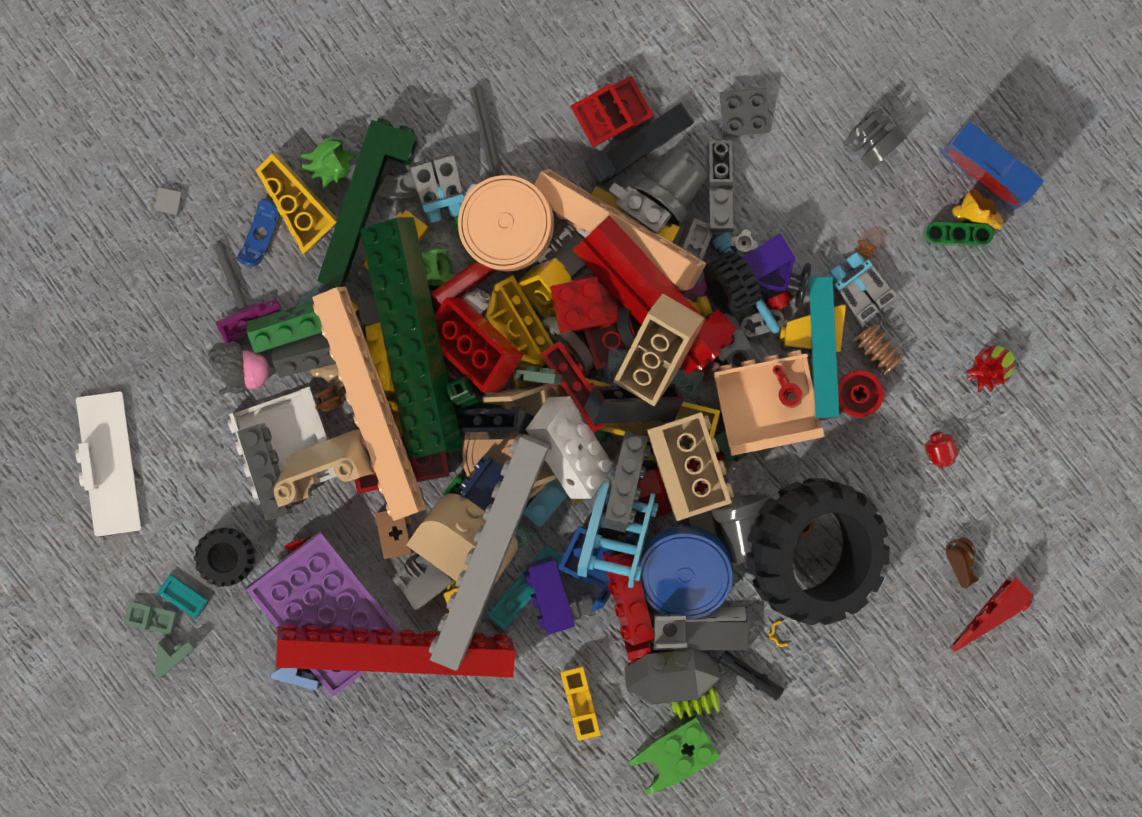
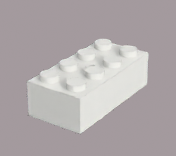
M549 397L526 428L529 436L551 444L545 460L570 499H592L614 465L571 397Z

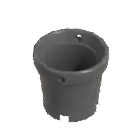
M672 148L645 178L637 180L632 189L634 188L671 213V217L667 222L677 226L681 225L684 219L687 218V209L705 183L708 173L697 161L693 163L689 160L690 155L679 149Z
M752 494L732 498L731 504L711 510L714 521L719 524L732 563L746 562V553L752 552V543L748 542L747 538L751 525H758L762 517L758 511L770 499L769 494Z

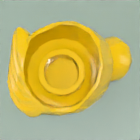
M971 189L964 198L963 203L956 205L952 209L957 223H965L968 220L976 224H990L996 230H1000L1004 226L1003 219L994 207L993 201L984 198L976 189Z

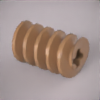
M879 324L870 325L857 335L853 341L862 340L858 347H868L864 353L865 356L873 354L870 362L879 361L876 369L884 368L883 376L899 364L903 354L894 355L897 347L889 348L892 340L887 339L883 341L882 339L886 333L884 331L877 333L880 327Z

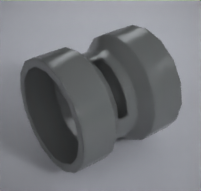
M590 592L579 597L580 600L576 597L567 598L573 621L581 619L583 613L589 617L596 615L595 611H591L594 604Z

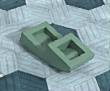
M129 601L124 624L173 635L179 612Z

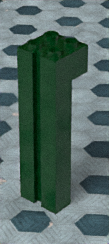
M378 118L377 121L371 120L317 279L321 284L333 288L345 287L362 236L360 229L365 227L387 159L406 165L411 164L419 140L414 129L400 125L399 129L392 127L393 124L390 121Z

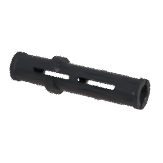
M727 650L723 652L718 660V663H721L754 685V689L763 691L775 701L782 695L783 687L767 678V674H761Z

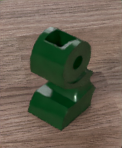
M466 376L451 381L446 385L451 400L460 405L461 409L480 402L482 399L479 388Z

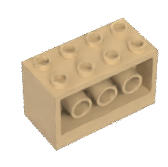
M702 412L646 430L677 521L731 504L730 498L734 497L730 483L725 484L723 475L727 474L723 461H718L715 454L719 452L716 439H710L708 430L712 429L708 415L703 416ZM684 435H686L687 439L691 438L692 440L688 449L679 444ZM691 458L694 461H699V465L696 467L697 470L694 472L692 469L687 468ZM698 481L707 485L703 494L694 489Z

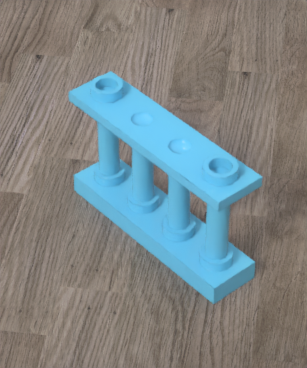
M603 482L598 488L578 563L577 575L587 578L588 570H593V568L629 576L628 587L633 588L635 580H640L642 567H639V562L651 517H656L659 504L655 503V494L652 493L648 504L639 501L633 502L631 510L646 513L643 525L633 523L628 524L626 531L640 534L637 546L601 538L602 535H598L603 524L604 510L610 494L609 483ZM599 547L635 555L632 567L598 560L596 556H592L594 548L599 549Z

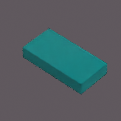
M171 573L157 592V594L194 619H197L209 601L204 595Z

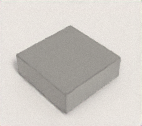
M158 187L154 211L178 215L182 192Z

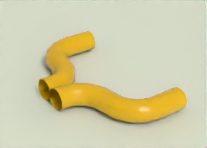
M778 620L772 624V631L768 634L769 638L774 640L780 647L788 646L787 642L779 643L778 639L773 636L775 626L782 623L781 620Z

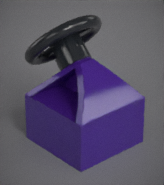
M781 233L742 256L755 273L760 288L773 291H784L786 289V291L792 293L795 291L797 292L795 307L800 308L802 306L811 274V264H804L801 275L791 273L795 256Z

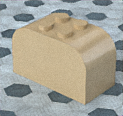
M662 294L648 312L614 383L655 406L681 367L705 318L667 295Z
M443 495L417 528L406 546L457 581L460 573L463 570H467L468 565L464 563L469 551L477 545L473 541L477 530L486 523V520L482 519L485 511L461 495ZM515 535L496 581L518 551V542Z

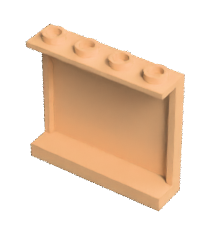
M801 350L788 352L787 358L778 359V355L764 357L765 362L755 364V360L741 362L742 367L732 369V364L720 366L718 367L719 372H714L730 456L824 437L820 419L815 418L814 390L807 353L801 354ZM774 366H781L789 382L798 385L802 390L803 400L799 406L788 408L779 400L778 394L781 385L773 373ZM790 393L788 400H794L796 394Z

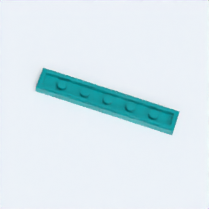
M833 276L810 277L809 298L815 418L839 417Z

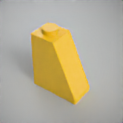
M846 305L834 307L836 353L841 352ZM810 315L789 321L785 324V327H781L779 341H783L784 347L812 350Z

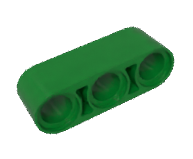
M933 222L926 226L923 236L926 242L933 245L980 247L990 243L994 233L992 228L986 224ZM931 227H937L940 230L941 236L939 239L935 240L930 237L929 230ZM955 228H960L964 232V238L960 241L953 237L952 233ZM978 229L986 231V241L982 242L977 239L976 232Z

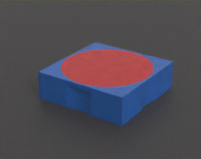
M970 121L955 133L940 152L1013 211L1026 204L1045 181Z

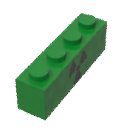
M314 301L246 322L247 335L254 353L321 333L322 323L313 309Z

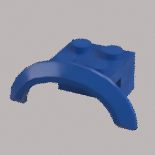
M578 526L558 569L602 589L591 611H596L605 606L611 595L608 585L610 582L605 571L595 568L588 570L587 578L577 575L578 563L588 530ZM629 531L625 543L634 545L637 539L636 533ZM594 548L592 556H596V559L604 561L602 552L610 549Z

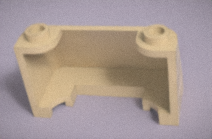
M360 429L290 454L274 488V496L278 507L311 497L310 488L314 483L318 482L315 473L333 467L336 476L345 482L376 473L370 466L371 458L368 450L362 444L363 436Z

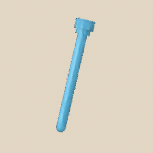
M727 232L711 242L715 250H719L720 253L723 252L724 254L728 251H733L731 249L732 244L730 243L732 240ZM761 298L755 306L771 332L778 333L780 327Z

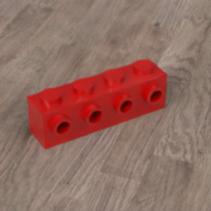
M558 341L542 352L539 357L548 369H554L555 374L562 376V383L559 386L566 396L571 397L594 433L606 425L593 424L584 409L595 384L593 382L589 384L584 377L587 373L580 363L575 364L571 358L574 354L566 343L562 345Z
M615 550L602 552L604 561L632 567L634 555ZM605 571L610 582L608 584L609 590L614 598V610L619 618L620 634L623 640L634 646L654 639L655 636L641 580H635L633 588H629V576Z

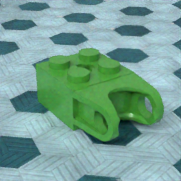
M693 716L656 738L631 758L628 763L631 767L644 762H651L657 766L659 770L657 778L645 789L646 794L649 795L683 781L720 759V756L697 717ZM685 743L689 746H694L692 753L681 752L684 749L683 745Z

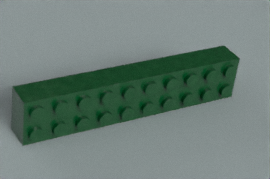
M396 217L362 228L360 231L409 460L427 458L461 449L463 445L454 403L447 391L446 385L449 383L414 217Z

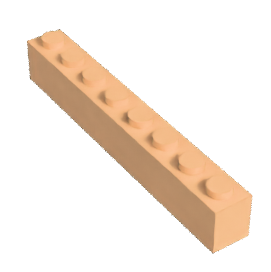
M551 169L540 172L534 186L546 196L557 217L564 220L568 219L574 223L573 226L575 228L591 233L610 216L678 290L687 291L694 288L706 265L705 262Z

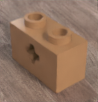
M387 511L375 513L383 558L388 559L412 554V549L406 546L413 536L409 535L408 526L412 525L410 516L393 521ZM393 526H397V529L403 532V534L399 535L398 540H396L395 536L390 535V532L394 530Z

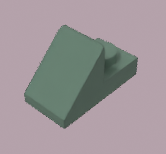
M191 640L186 644L184 641H181L172 649L174 651L173 655L161 641L158 642L155 672L157 679L162 678L197 648Z

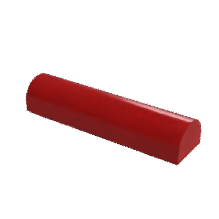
M477 260L430 293L433 308L437 312L446 297L460 298L497 270L491 269Z

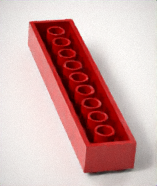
M285 624L282 627H277L275 660L276 668L513 678L515 647L512 638L506 634H495L494 637H490L482 633H474L463 662L458 670L455 671L430 660L432 653L428 651L432 641L436 636H440L436 631H424V634L414 633L413 630L391 632L389 629L381 628L377 629V631H367L366 628L361 627L353 628V630H344V628L338 626L320 629L319 626L309 625L306 628H296L295 625Z

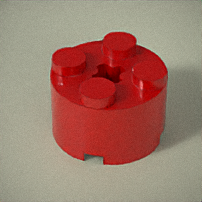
M862 370L853 371L844 375L838 381L839 409L847 416L853 418L867 417L880 408L884 398V391L880 381L872 373ZM861 388V393L865 394L864 398L856 400L853 392Z

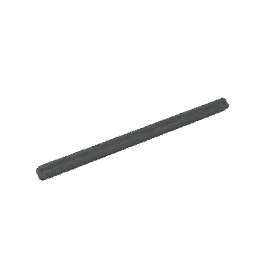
M475 86L470 88L490 175L491 177L503 175L483 88L482 86ZM526 267L514 271L517 282L527 273Z

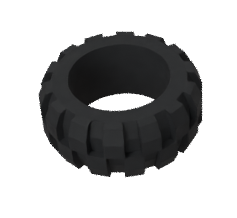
M809 478L803 481V483L796 481L778 491L780 498L777 500L773 498L768 499L758 511L762 517L757 526L751 525L747 538L748 542L752 543V552L746 553L749 573L756 576L752 580L753 586L761 599L769 602L771 609L797 622L815 625L820 622L828 625L846 619L845 612L853 615L869 603L866 597L871 591L878 592L885 578L880 576L883 564L889 565L890 548L889 545L884 544L883 538L889 536L881 515L875 514L877 512L875 504L864 493L855 491L853 487L840 482H834L826 478ZM827 513H833L841 526L843 535V549L840 560L835 570L825 581L813 588L802 590L796 581L792 564L793 551L797 539L804 528L814 519Z

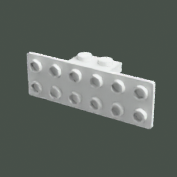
M119 391L77 397L76 405L82 443L78 444L79 449H76L77 463H81L82 472H79L80 485L84 486L85 491H89L94 535L103 536L141 530V521L123 393Z

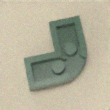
M526 367V371L516 370V380L561 385L562 376L555 374L554 369L541 368L540 372V368Z

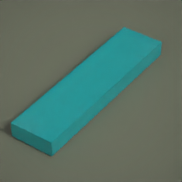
M546 544L531 563L552 556L558 568L563 557ZM523 573L486 615L502 630L508 627L531 600L530 595L534 594L532 586H527Z

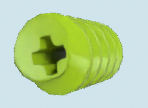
M711 687L700 699L671 702L673 715L675 717L677 713L680 720L683 719L684 712L691 718L693 710H696L699 716L702 715L703 708H705L708 714H711L712 707L715 708L717 713L720 712L716 687L715 690Z

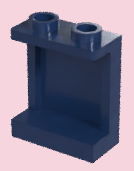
M490 456L486 460L481 457L474 467L477 471L472 479L467 476L461 484L460 488L463 491L460 495L485 511L489 504L494 503L495 498L491 496L496 484L499 481H503L504 476L500 475L503 467Z

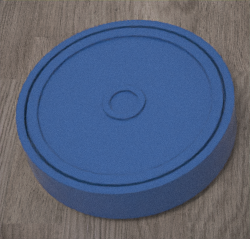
M678 526L666 529L654 536L642 552L639 567H642L640 580L647 602L662 614H685L686 619L700 618L719 608L729 595L733 579V564L730 553L719 538L704 529L693 526Z

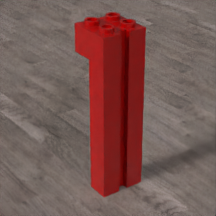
M610 216L573 249L576 255L614 296L630 310V313L641 325L662 294L701 315ZM719 309L707 320H704L681 365V368L688 375L695 369L698 372L709 363L707 361L708 358L713 361L722 352L719 348L724 349L733 341L731 336L737 329Z

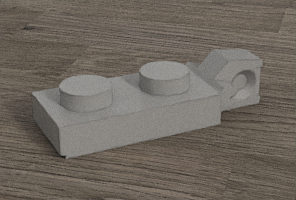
M613 183L609 189L610 194L617 198L615 203L619 206L620 210L657 234L671 217V213L634 188L632 189L627 186L624 190L616 183Z

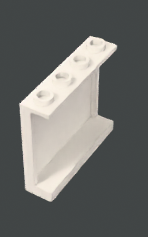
M311 387L229 414L231 419L227 420L231 433L236 432L238 441L235 442L238 454L244 456L246 463L243 464V469L247 478L251 477L237 431L265 423V426L271 432L273 450H276L279 457L278 466L280 472L290 454L329 440L320 411L315 409L317 402ZM331 467L315 473L318 482L313 485L337 477L334 468ZM253 483V486H250L254 500H259Z

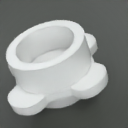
M745 229L739 236L731 238L732 241L730 243L732 246H735L737 253L741 257L758 247V243L753 240L749 230Z

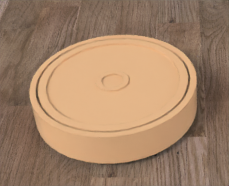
M500 175L480 182L468 193L459 211L458 230L462 244L475 260L491 269L515 271L533 264L544 254L553 236L554 216L548 199L536 186L520 177Z

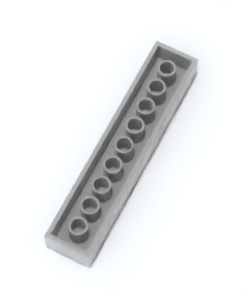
M527 434L514 439L510 449V453L513 454L512 459H508L505 462L500 474L504 476L503 481H499L496 484L491 496L495 498L494 503L487 506L482 519L486 520V523L478 528L473 540L477 545L469 551L464 564L468 565L467 570H463L457 579L455 586L459 587L458 592H454L451 595L446 607L450 609L449 614L445 613L437 629L441 631V634L433 639L428 651L432 653L431 661L455 671L461 666L551 444Z

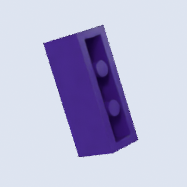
M551 556L526 564L527 572L523 574L527 586L531 585L534 592L530 597L534 608L538 607L540 616H537L540 629H545L546 633L550 635L575 627L555 559Z

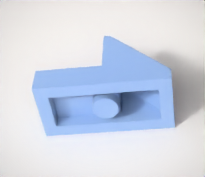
M280 668L271 674L272 679L312 690H317L320 682L313 673L302 671V675L298 674L299 669Z

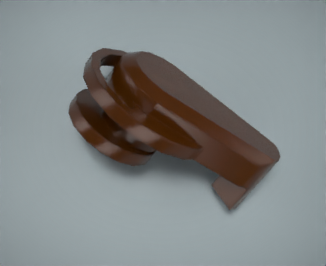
M335 385L316 394L317 398L320 397L319 401L321 403L315 407L316 411L322 409L323 413L327 414L342 406L344 403L343 398L346 397L345 393L337 395L335 390L338 389V386Z
M965 537L951 540L946 545L947 558L962 588H968L979 580L972 571L974 566L973 557L976 553L975 547ZM952 543H956V545L950 548Z

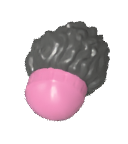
M233 342L216 343L208 353L210 357L209 363L216 370L217 374L221 376V381L226 384L225 388L219 390V394H238L248 389H257L266 382L269 374V365L267 359L261 353L243 350L240 344Z

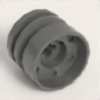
M881 108L865 116L851 130L848 138L844 141L849 145L857 139L859 144L852 149L854 153L863 147L867 150L861 160L870 170L876 167L907 138L898 126L893 127L889 131L885 129V126L890 121L889 117L881 123L878 122L877 119L884 113Z

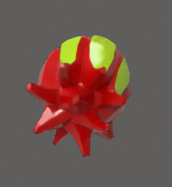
M995 345L982 349L975 356L972 368L966 371L967 374H971L967 380H977V392L979 393L984 386L989 392H992L996 385L1005 384L1013 374L1015 368L1013 353L1002 346Z

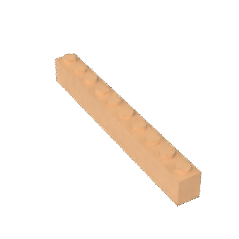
M346 286L336 287L312 297L314 301L313 309L322 323L321 331L329 342L330 355L338 367L337 374L339 380L346 389V400L354 411V422L362 433V444L370 455V466L378 477V488L386 499L388 514L395 521L426 510L425 502Z

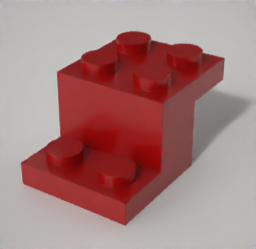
M632 75L614 85L610 83L570 106L593 148L610 138H617L654 117Z
M597 276L550 286L560 333L617 323L618 306L616 297Z

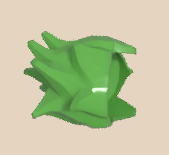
M329 137L323 140L312 153L301 154L302 158L313 162L310 165H302V168L305 172H313L312 178L320 177L319 182H323V189H325L329 182L335 180L338 183L340 178L350 173L351 166L349 162L356 154L343 150L342 138Z
M432 248L422 253L429 289H437L456 275L450 273L453 259L444 253L448 252L447 249Z

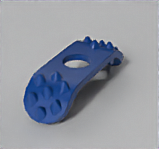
M261 199L258 202L254 220L237 257L240 263L247 266H256L263 260L280 216L275 202L269 199ZM259 227H263L267 231L266 238L261 241L256 240L254 236L255 230Z

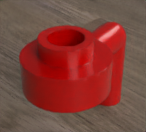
M783 291L764 302L768 309L777 307L780 310L790 305L789 300L793 297L790 292ZM754 304L753 306L758 313H760Z
M774 366L773 373L781 385L778 394L779 400L788 408L799 406L803 400L802 390L798 385L789 382L781 366ZM790 393L796 394L794 400H788Z

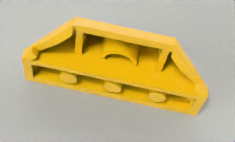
M512 275L494 285L485 319L523 354L520 362L542 367L545 364L539 355L554 345L515 277Z

